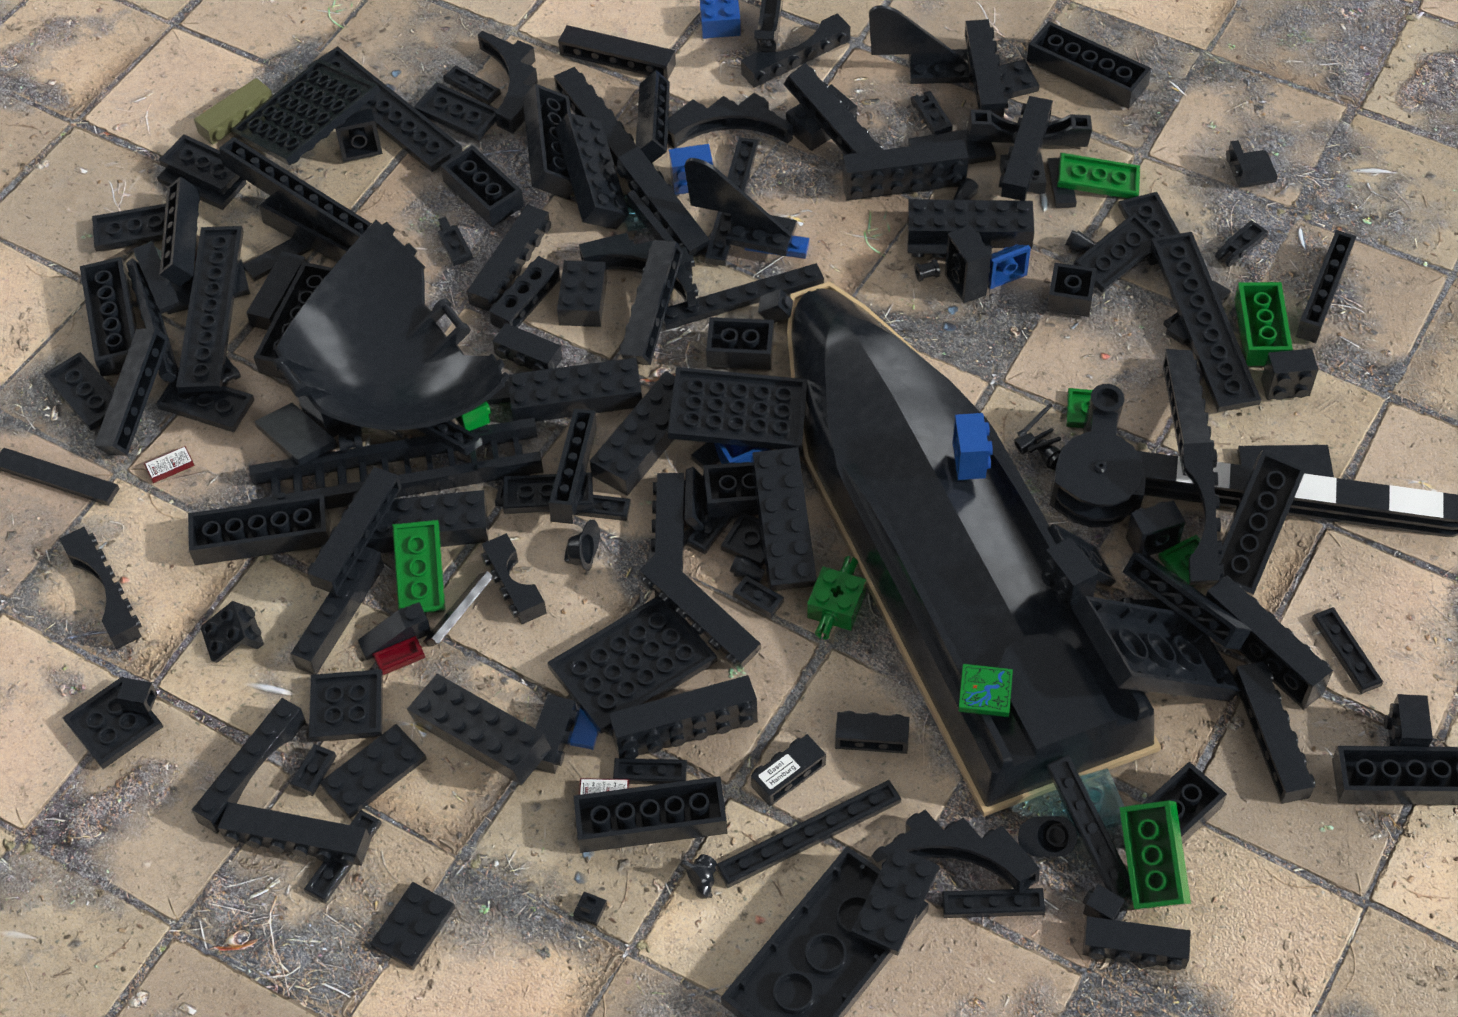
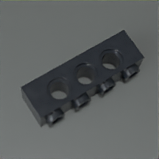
M538 256L528 265L523 274L516 278L514 284L504 291L502 297L490 307L491 324L500 329L505 323L518 328L561 280L559 266Z

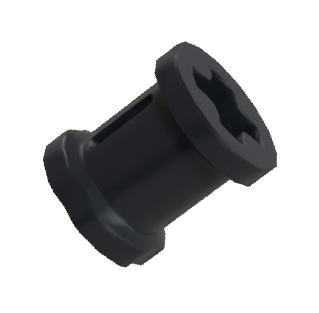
M936 259L931 260L929 263L921 265L916 263L914 265L915 275L919 282L928 277H940V267Z

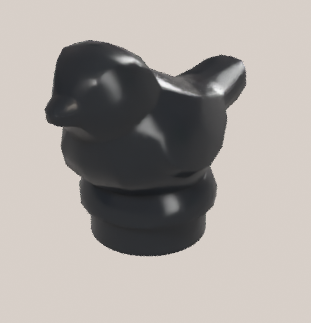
M705 854L699 855L695 859L694 864L687 861L680 862V866L686 870L691 884L695 887L696 895L700 899L713 897L711 888L714 885L713 874L716 871L715 867L717 865V862L712 857Z

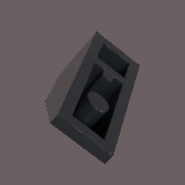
M420 602L396 611L358 639L365 659L368 660L373 658V653L414 636L417 639L428 636L431 630Z

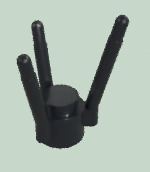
M1051 403L1024 429L1017 432L1019 437L1014 439V444L1022 455L1028 451L1032 453L1039 448L1061 441V437H1056L1037 444L1038 440L1054 431L1053 428L1035 437L1031 432L1027 434L1052 407Z

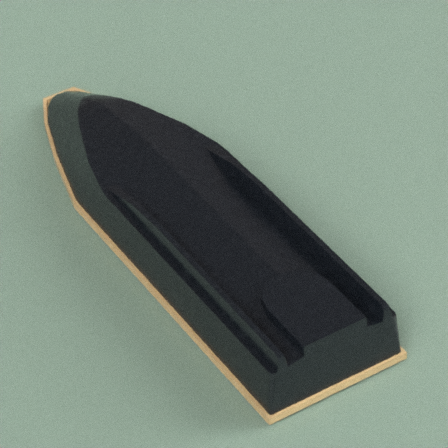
M830 281L792 293L790 297L793 300L791 317L788 318L787 341L790 377L807 379L802 443L805 464L852 557L858 560L857 567L862 577L867 579L866 585L982 816H988L1057 790L1045 765L1069 754L1081 780L1160 751L1161 745L1154 735V708L1146 694L1139 690L1117 687L1074 611H1068L1064 604L1061 605L1057 601L1055 592L1051 587L1044 584L1041 574L1046 549L1056 545L1047 529L1049 527L1048 522L987 418L984 416V421L989 423L990 429L987 440L992 441L993 453L990 455L991 468L987 469L986 478L958 480L952 444L955 415L981 412L947 377L927 362L907 341L873 311ZM963 664L1013 669L1009 717L958 711Z

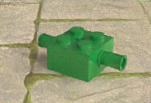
M846 556L840 571L822 566L807 603V618L819 621L815 635L820 639L822 633L824 634L823 639H828L833 626L849 631L853 628L866 595L867 580L853 575L859 563L855 557L852 558L850 563L851 556Z

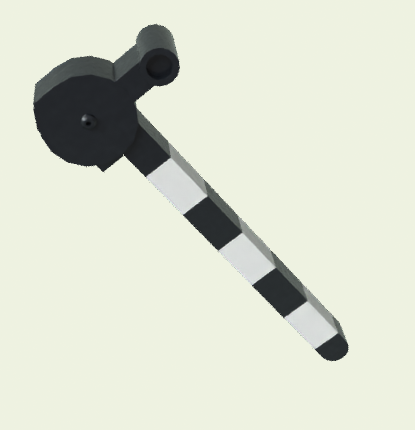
M1101 384L1093 389L1083 425V434L1073 437L1061 449L1051 485L1049 505L1074 523L1096 528L1109 527L1123 521L1128 515H1131L1132 512L1141 507L1144 495L1202 503L1199 492L1188 476H1183L1179 456L1136 451L1134 446L1116 435L1125 399L1121 389L1112 384ZM1217 462L1213 472H1218V486H1214L1215 495H1219L1220 506L1236 508L1253 469L1252 466ZM1304 474L1287 514L1443 537H1455L1458 535L1457 494Z

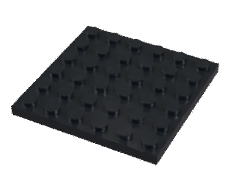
M318 59L230 131L240 140L290 166L298 162L300 157L307 151L312 150L319 141L327 138L336 127L343 125L352 114L359 112L361 107L367 102L372 101L381 90L375 83Z

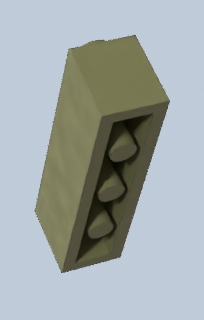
M257 78L253 79L196 117L194 122L198 133L212 145L230 134V130L272 97L271 89Z

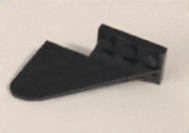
M878 5L870 9L871 55L909 54L911 84L969 83L970 74L967 49H950L895 8Z
M697 158L686 160L684 167L690 205L731 214V226L726 237V244L783 256L787 255L797 227V220L770 215L710 163Z

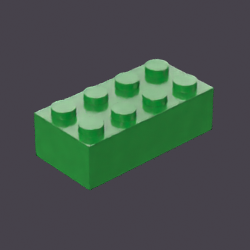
M1238 282L1234 301L1242 354L1247 366H1265L1268 353L1293 350L1282 283Z
M1168 800L1119 807L1134 910L1191 904L1176 802Z

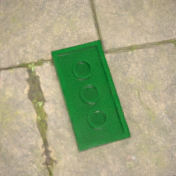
M1060 152L1057 187L1127 199L1139 196L1140 166Z
M439 521L392 524L398 610L420 602L424 613L446 611Z

